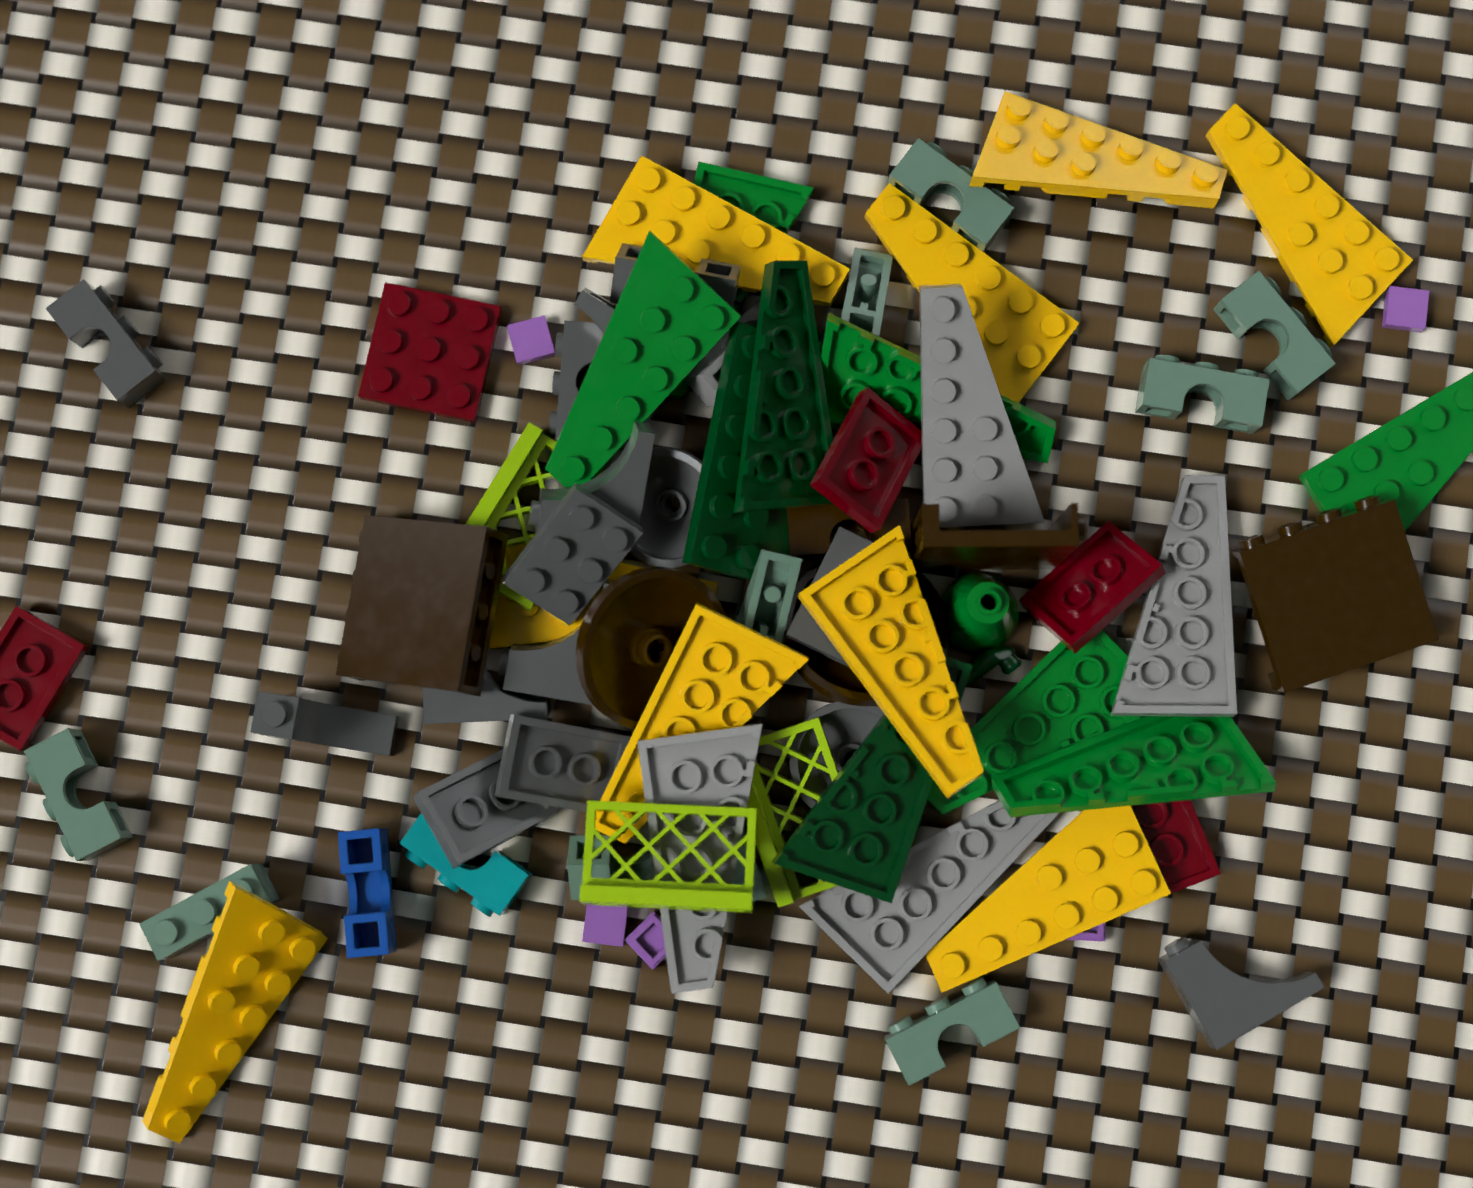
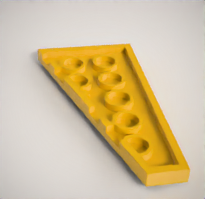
M1234 103L1207 132L1206 138L1223 167L1228 170L1227 174L1232 176L1244 195L1242 198L1249 211L1252 210L1262 226L1261 232L1290 281L1296 284L1306 301L1305 307L1311 317L1316 318L1325 334L1323 337L1329 348H1331L1405 270L1413 259Z
M888 183L866 211L865 219L890 255H893L900 264L914 289L919 291V286L962 285L1000 395L1020 403L1080 323L910 197Z

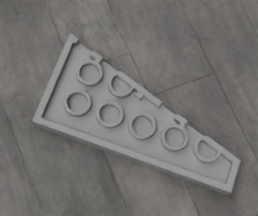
M962 285L919 286L923 504H939L940 527L1045 523Z
M1185 475L1181 480L1157 559L1163 565L1166 574L1148 589L1110 716L1234 717L1237 714L1225 475Z
M763 724L637 741L645 802L653 804L747 808ZM647 813L650 839L652 840L667 825L657 814ZM664 814L670 822L679 816L676 814ZM688 815L675 826L690 844L695 842L709 829L707 824L697 815ZM706 816L713 824L721 818L718 816ZM730 817L718 828L733 847L742 838L745 818ZM672 830L653 846L668 865L687 849ZM714 832L695 849L711 867L729 851ZM690 853L673 871L683 882H695L707 869ZM653 855L656 877L665 868ZM732 855L715 871L726 884H733L737 865L735 855ZM670 873L660 880L677 882ZM712 875L703 882L719 884ZM660 909L671 994L714 987L728 912Z
M999 800L911 846L892 904L841 886H836L799 905V907L889 994L1053 821L1058 813L1010 817Z

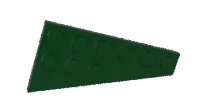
M807 260L772 261L765 264L734 513L833 504L810 486L814 475L833 442Z
M736 322L729 329L682 563L750 581L761 549L790 555L787 508L734 513L757 327Z
M945 656V663L951 681L954 682L958 694L957 699L960 704L973 665ZM885 714L878 720L773 859L772 863L892 904L934 780Z

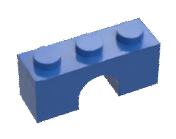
M376 828L338 832L340 871L346 877L349 892L348 914L344 916L347 958L386 955L397 952L388 829Z

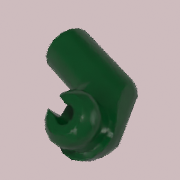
M1003 646L980 652L967 663L973 665L968 683L973 685L997 665L1000 666L1004 674L1009 675L1022 663L1021 659L1014 653L1016 650L1010 646Z

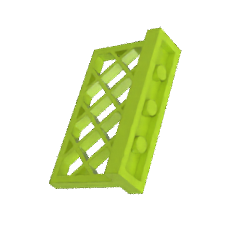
M529 422L466 525L487 526L497 530L496 528L501 520L518 516L523 536L508 540L507 548L524 543L527 546L535 535H528L523 515L529 514L530 506L521 508L517 494L521 487L536 483L539 484L540 490L541 488L545 489L544 481L555 479L550 473L541 475L538 460L545 448L553 451L556 441L544 435L541 428ZM534 468L536 476L528 478ZM601 468L594 476L597 477L598 475L603 473L605 469ZM514 500L516 510L507 511ZM505 559L501 578H503L504 574L508 570L506 567ZM500 583V595L531 612L535 603Z
M819 716L760 736L759 746L770 744L783 751L774 771L759 765L756 760L747 808H757L755 843L778 908L794 903L796 899L838 886L819 879L816 883L801 887L796 871L772 863L786 843L782 831L788 818L799 824L804 820L791 813L800 794L803 793L815 800H819L822 796L804 787L813 767L830 774L832 781L839 773ZM814 728L819 746L813 758L790 748L797 733ZM790 736L786 746L776 741ZM821 751L826 765L817 761ZM787 753L809 764L800 785L778 774ZM761 773L771 777L767 786ZM774 780L797 790L788 810L771 803L768 793ZM775 812L784 816L780 826Z
M587 800L582 884H580L579 902L583 905L752 913L757 808ZM596 811L615 812L625 824L610 838L605 840L595 829ZM622 812H633L636 814L628 820ZM645 813H655L667 826L648 843L633 824ZM664 814H676L679 816L670 822ZM697 815L707 824L709 829L695 842L690 844L675 826L686 816ZM706 816H718L721 818L713 824ZM730 817L748 818L747 835L733 847L718 828ZM630 829L645 846L626 863L610 845L625 831ZM672 830L687 849L668 865L653 846ZM714 832L729 851L711 867L695 849ZM596 836L602 842V845L594 851ZM747 843L745 860L738 850ZM605 849H608L622 867L610 878H592L593 860ZM650 851L665 869L653 880H641L630 867ZM692 853L707 871L695 882H683L673 869ZM732 855H735L745 866V885L726 884L715 871ZM627 871L634 880L618 878ZM670 873L677 882L660 880ZM712 875L719 884L703 882Z

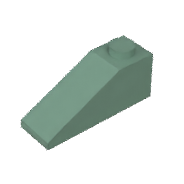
M854 248L840 317L877 336L880 335L893 255Z
M761 549L736 622L782 644L802 558Z

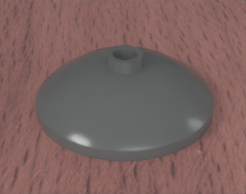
M656 447L652 449L639 523L642 526L643 534L636 542L635 552L629 551L641 561L657 567L667 568L688 565L682 563L702 467V461L699 458L678 448ZM672 496L680 500L681 506L679 509L672 505Z
M836 701L819 708L805 721L820 717L835 763L840 772L847 763L845 755L850 751L855 752L884 713L879 706H854ZM814 728L797 733L791 748L813 758L819 746ZM821 751L817 761L826 765ZM790 755L791 777L793 782L800 785L809 764ZM813 767L804 787L823 795L832 783L830 774ZM803 793L800 794L803 801L811 809L818 801Z

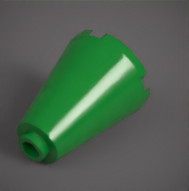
M971 573L954 580L941 596L947 616V639L958 649L970 653H980L986 649L1001 647L1011 638L1016 629L1019 617L1016 598L1011 589L995 576L985 573ZM981 603H984L989 610L984 609Z

